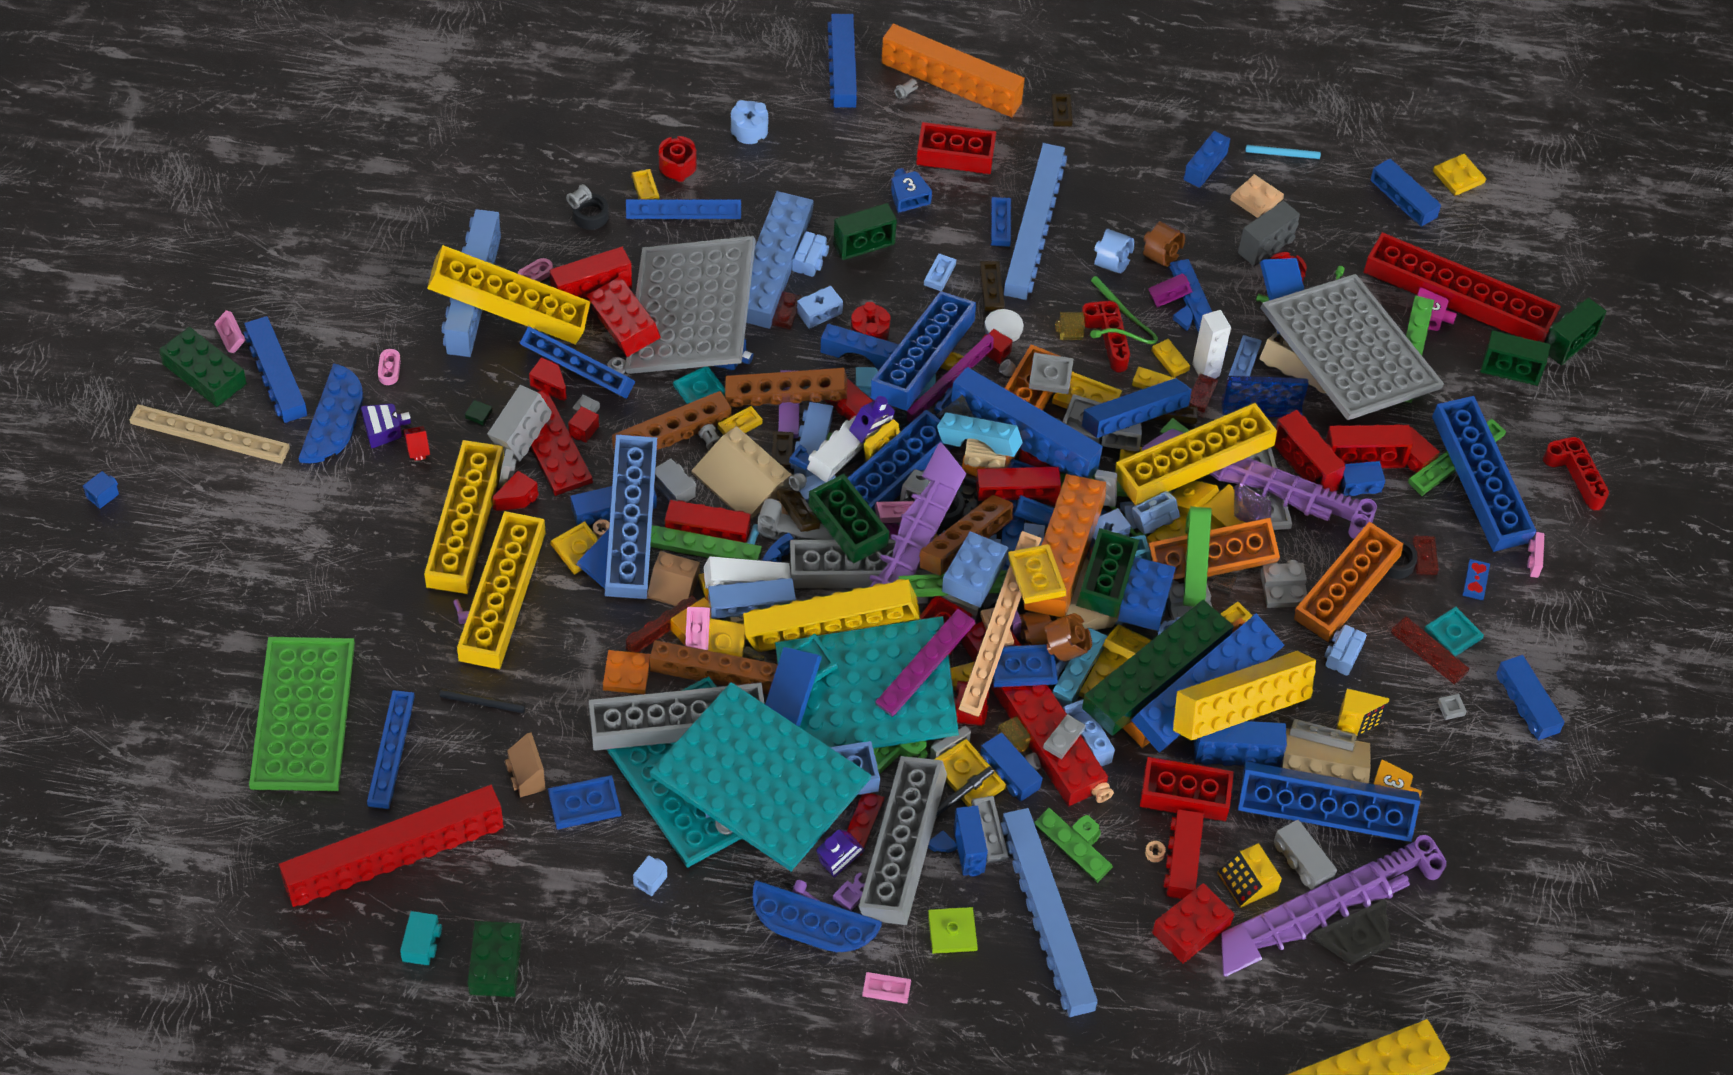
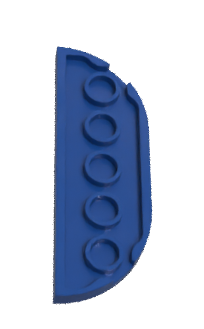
M333 363L299 455V463L325 461L326 457L340 453L351 438L362 407L363 390L358 377L344 366Z
M755 881L753 888L755 912L768 929L781 936L832 952H848L868 944L878 934L882 926V921Z

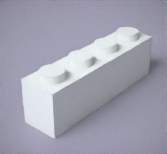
M1221 310L1202 316L1192 362L1202 382L1216 379L1221 374L1231 326Z
M856 416L850 421L846 420L840 430H835L830 440H825L819 447V450H814L808 458L810 463L807 470L824 482H828L864 447V443H861L849 431Z
M709 557L704 565L705 589H708V586L717 584L729 585L738 582L749 583L759 580L770 581L779 578H791L789 563Z

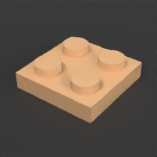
M1254 174L1231 195L1230 200L1259 218L1276 206L1283 199L1284 194Z

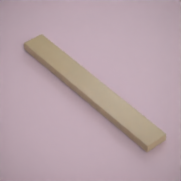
M139 404L129 419L130 424L281 464L290 449L289 444Z

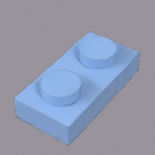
M938 254L924 280V286L942 291L956 265V259Z

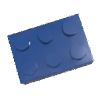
M1135 557L1120 606L1118 621L1159 631L1176 567Z

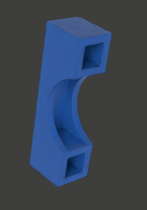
M827 324L821 337L820 353L837 358L845 353H857L868 358L876 369L880 370L899 344Z

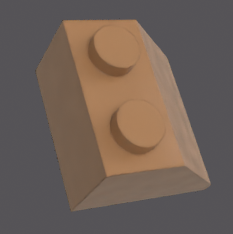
M660 551L653 567L647 598L687 609L698 582L700 562Z
M532 732L527 733L507 750L508 759L505 760L507 771L513 774L511 778L513 790H518L520 797L545 791L544 769Z

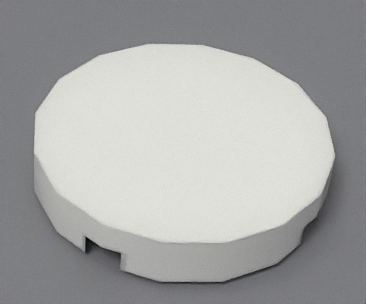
M998 309L991 312L986 317L984 325L985 333L989 334L994 328L1011 338L1013 342L1019 339L1024 327L1022 318L1014 311L1007 309Z

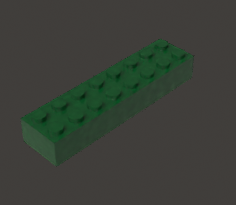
M1201 600L1084 695L1082 709L1113 736L1150 702L1232 634L1234 626L1205 600Z

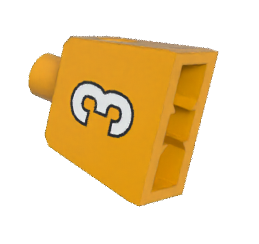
M1381 760L1373 784L1419 792V797L1422 794V790L1410 787L1413 779L1411 773L1385 760Z

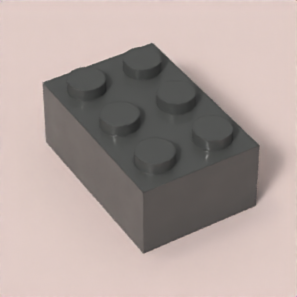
M1283 200L1243 228L1238 253L1253 266H1256L1263 259H1267L1271 254L1277 253L1284 245L1290 244L1295 239L1300 213Z

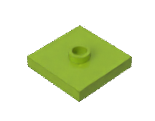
M973 907L928 910L932 954L977 951Z

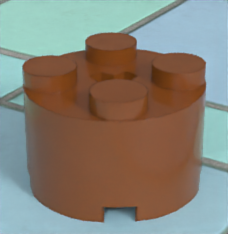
M1159 221L1151 232L1148 231L1144 236V242L1146 243L1143 256L1169 267L1170 263L1175 262L1179 257V254H1177L1179 248L1183 249L1185 234Z
M1033 611L1019 614L1021 619L1019 638L1020 640L1025 639L1026 643L1024 645H1047L1048 639L1045 625L1052 622L1050 615Z
M1072 613L1045 625L1048 639L1047 650L1051 655L1055 654L1063 662L1088 653L1087 651L1092 647L1090 631L1088 628L1085 629L1082 623L1085 621L1080 615Z

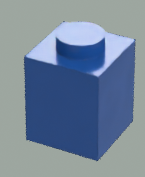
M103 471L83 485L86 498L99 509L119 495L117 481L113 476H108Z

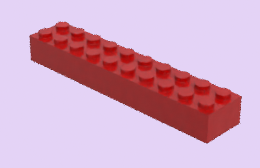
M1383 232L1370 252L1364 268V273L1416 295H1418L1420 287L1448 299L1447 308L1512 335L1545 343L1550 333L1549 329L1555 323L1561 308L1560 305Z
M983 621L975 624L962 638V645L973 662L976 661L986 633ZM1011 631L1014 639V644L1011 646H1021ZM992 679L990 688L1032 752L1036 753L1039 757L1041 766L1067 806L1069 807L1093 796L1092 790L1097 785L1107 782L1108 775L1081 735L1062 759L1043 749L1044 743L1067 715L1048 685L993 687Z
M492 785L282 862L279 864L291 904L293 907L305 905L310 900L326 897L339 889H347L355 883L371 880L374 876L390 873L400 866L411 865L416 860L432 857L437 852L453 849L461 843L474 841L488 833H495L504 828L501 805Z

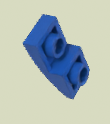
M787 533L778 539L768 549L762 561L781 562V556H786L790 553V540H794L793 536Z

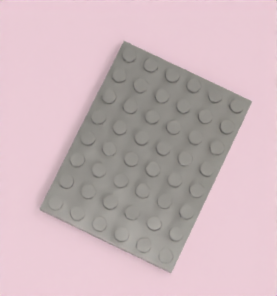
M754 236L642 248L636 298L655 322L661 338L626 358L625 371L627 374L742 363L756 243Z
M1356 274L1273 299L1261 305V310L1347 420L1440 390L1444 385L1442 380Z

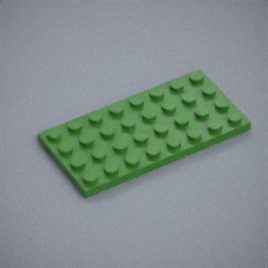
M268 637L249 782L250 790L339 791L355 646L354 638Z

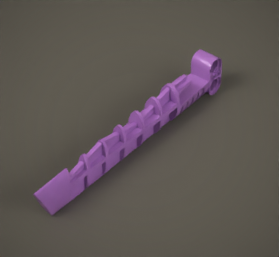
M1171 429L1142 447V451L1179 436L1183 432ZM1248 457L1210 473L1219 481L1240 484L1239 489L1241 490L1245 486L1264 489L1261 496L1263 499L1269 491L1285 501L1283 507L1291 504L1304 512L1306 516L1311 514L1328 521L1331 514L1350 520L1348 533L1353 539L1356 538L1368 522H1373L1377 509L1376 503L1371 499L1352 500L1351 496L1344 497L1343 493L1340 495L1336 494L1337 491L1331 492L1329 491L1330 488L1323 489V486L1310 482Z
M941 442L938 444L922 475L923 478L931 482L920 495L912 494L911 497L916 500L901 515L902 520L898 535L891 534L890 536L891 539L896 541L892 557L886 555L879 557L888 565L878 577L870 575L869 579L873 583L869 587H873V585L878 583H893L895 580H898V576L915 575L920 565V550L933 540L966 475L959 463Z
M1420 835L1416 841L1406 845L1405 849L1399 848L1398 852H1391V856L1385 855L1384 859L1378 858L1377 862L1372 861L1222 932L1223 976L1226 977L1262 960L1258 951L1259 948L1277 945L1280 950H1283L1284 946L1282 943L1298 939L1304 940L1319 925L1323 929H1327L1326 920L1337 911L1345 919L1350 918L1346 908L1348 906L1362 903L1364 907L1369 909L1371 908L1370 901L1392 898L1393 893L1410 886V883L1408 882V877L1404 874L1392 880L1389 879L1418 866L1426 878L1430 880L1438 879L1446 867V860L1431 837ZM1419 846L1425 847L1427 851L1421 850ZM1430 864L1436 865L1438 869L1432 868Z

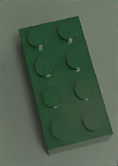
M190 326L159 349L162 364L215 407H218L247 384L244 369Z
M845 474L809 491L808 506L853 564L888 546L889 530Z
M1099 528L1076 606L1117 618L1139 544L1138 539Z

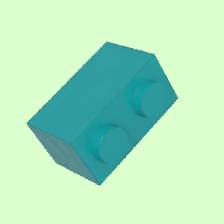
M410 912L400 951L402 962L429 966L431 957L434 958L436 955V937H440L442 924H439L438 915Z

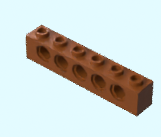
M845 368L726 376L725 398L732 407H741L743 405L760 406L762 404L779 405L786 402L801 403L802 401H838L847 398V375Z
M718 391L613 434V448L615 450L616 435L656 437L657 450L672 446L676 442L689 439L693 435L698 434L700 429L707 424L717 426L719 422L731 417V406L721 391Z
M995 495L990 496L920 550V568L939 576L947 572L970 531L989 539L1013 520V503Z
M657 640L654 641L650 655L651 672L701 681L709 676L714 684L728 686L731 682L735 685L761 683L763 694H769L778 664Z

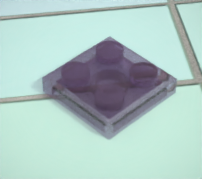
M1239 483L1234 487V516L1245 523L1271 518V501Z

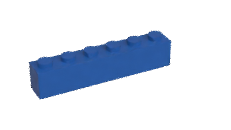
M831 14V22L828 21V33H831V35H828V46H832V48H829V59H832V61H829V73H833L829 79L830 86H833V89H830V100H834V107H856L857 90L853 14Z
M268 316L244 323L246 329L243 332L245 341L251 344L249 349L252 357L257 358L255 363L258 372H263L264 374L261 377L264 386H269L268 394L271 402L275 401L276 403L274 408L277 416H281L284 423L307 416L305 402Z
M529 326L519 343L627 399L636 382Z
M1177 378L1104 402L1084 409L1082 427L1096 438L1189 406L1192 389Z

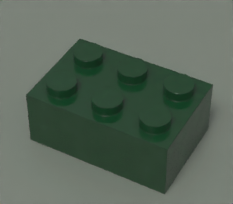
M888 203L834 219L833 244L841 259H849L895 245L897 219Z
M1589 297L1585 301L1577 303L1572 312H1567L1560 322H1555L1550 327V335L1545 340V343L1550 344L1548 356L1562 366L1598 335L1607 311Z
M1492 330L1483 356L1480 372L1538 386L1547 364L1550 344Z
M475 921L468 976L470 995L515 997L522 939L520 923Z

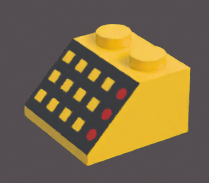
M1347 689L1339 712L1336 729L1359 736L1375 728L1383 720L1389 698Z
M1259 843L1240 851L1217 872L1240 908L1278 891L1282 879Z

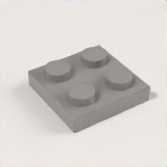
M1034 353L1029 389L1068 394L1074 358Z

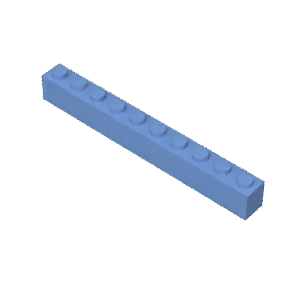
M1046 143L1042 145L1007 274L1004 296L1026 300L1028 293H1032L1034 282L1031 280L1032 278L1036 279L1038 267H1035V265L1040 264L1042 253H1039V250L1044 249L1045 239H1043V235L1047 236L1049 225L1047 221L1051 222L1053 213L1050 209L1055 207L1056 197H1054V194H1058L1060 183L1057 182L1062 180L1064 169H1061V167H1065L1067 156L1064 155L1065 147Z
M1029 808L1004 813L1000 824L1003 836L1006 835L1007 851L1013 855L1014 871L1019 873L1021 878L1019 880L1021 891L1026 892L1027 908L1029 912H1033L1034 928L1040 932L1041 948L1047 952L1048 968L1053 970L1055 988L1060 990L1062 995L1060 997L1062 1008L1067 1010L1069 1017L1093 1012L1096 1009L1097 998Z

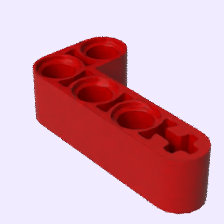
M1089 302L1082 307L1080 322L1084 327H1101L1102 330L1109 328L1124 330L1119 306L1115 302ZM1116 332L1104 333V342L1112 370L1115 372L1126 371L1130 358L1126 335Z
M1576 437L1550 442L1543 457L1544 463L1549 467L1566 465L1587 506L1592 510L1602 509L1609 491L1584 443Z

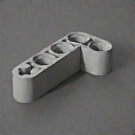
M766 499L758 517V532L763 537L778 540L785 534L790 533L794 540H835L823 524H820V529L800 532L790 515L782 514V506L777 500Z

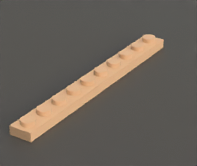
M1022 531L1015 551L1039 546L1042 538ZM1011 564L1009 565L959 706V710L977 717L981 713L1022 596Z

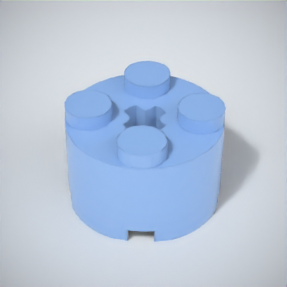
M740 100L731 111V134L737 137V140L741 143H757L759 139H764L768 133V111L766 105L761 102Z
M1106 229L1102 241L1096 243L1095 252H1097V257L1094 264L1116 273H1122L1130 259H1127L1128 254L1133 253L1134 239L1119 232Z

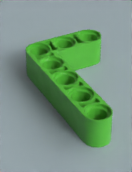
M1190 506L1187 514L1185 533L1188 534L1183 606L1194 607L1201 600L1206 599L1211 508Z

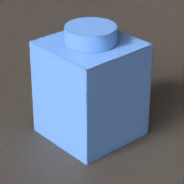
M648 855L633 874L634 886L653 896L667 878V866L662 860L654 859Z

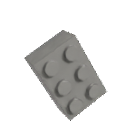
M519 385L487 434L495 445L503 446L504 455L506 449L514 450L513 459H517L520 462L523 456L528 453L533 441L539 436L545 423L549 421L552 411L540 393Z

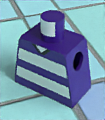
M878 396L875 401L864 405L860 409L849 431L861 443H864L869 436L875 435L883 424L889 423L893 419L894 409L888 404V400L885 397Z
M394 404L361 407L371 448L401 438L400 426L411 424L409 412L397 414Z
M841 829L827 838L816 850L819 862L833 878L865 851L850 833Z

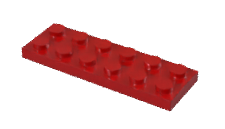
M547 389L539 391L538 393H540L552 414L530 448L554 495L557 496L593 483V478Z

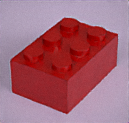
M1202 883L1155 920L1152 933L1184 964L1231 926L1235 913Z

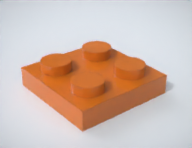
M608 650L603 691L646 694L651 654Z

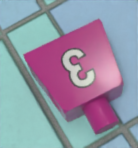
M1420 287L1417 296L1434 300L1428 330L1438 331L1442 321L1454 324L1457 313L1446 310L1448 299Z

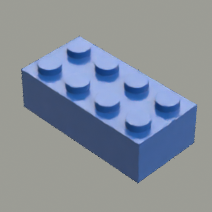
M1245 721L1194 739V763L1245 766V762L1248 761L1280 767L1287 747L1286 723Z

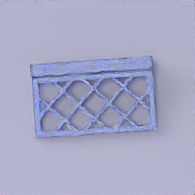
M1228 376L1225 393L1222 394L1221 398L1222 415L1230 414L1253 403L1257 404L1266 417H1284L1295 410H1298L1302 415L1308 379ZM1232 383H1241V385L1235 387ZM1261 384V386L1255 388L1252 385ZM1274 385H1281L1280 387H1278V388H1276V389H1275L1274 387H1272V386H1274ZM1295 385L1301 386V387H1299V388H1297V389H1294V388H1293V386H1295ZM1246 388L1250 390L1249 392H1247V393H1245V394H1244L1243 392H1241L1242 390H1244V389H1246ZM1266 389H1268V390L1270 391V392H1268V393H1266V394L1261 393L1262 391H1264V390H1266ZM1285 390H1288V391H1289V393H1287V394H1285V395H1283V394L1281 393V392H1283V391H1285Z

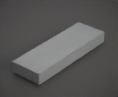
M1294 719L1290 730V736L1353 751L1357 737L1353 733Z
M988 796L972 799V806L978 805L988 850L986 863L1008 860L1009 856L994 797Z

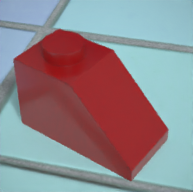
M541 357L529 373L530 386L540 391L547 389L549 395L565 401L567 399L566 386L559 365L554 361Z
M424 426L403 429L409 457L414 458V461L426 459V456L430 455Z
M1410 427L1413 446L1407 465L1417 473L1437 459L1440 451L1415 429Z
M517 471L492 497L493 509L502 511L526 508L538 497L537 482Z

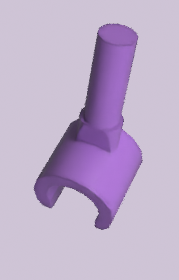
M456 599L454 604L458 612L459 624H465L469 611H463L459 600Z
M801 880L795 882L792 890L793 893L818 900L805 891L807 887L805 882Z

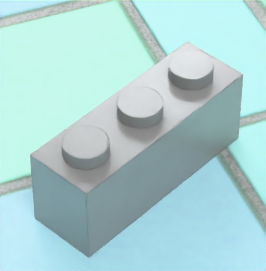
M1299 820L1290 823L1276 832L1274 839L1276 849L1284 854L1289 866L1297 871L1305 886L1313 890L1334 880L1337 872L1336 867Z

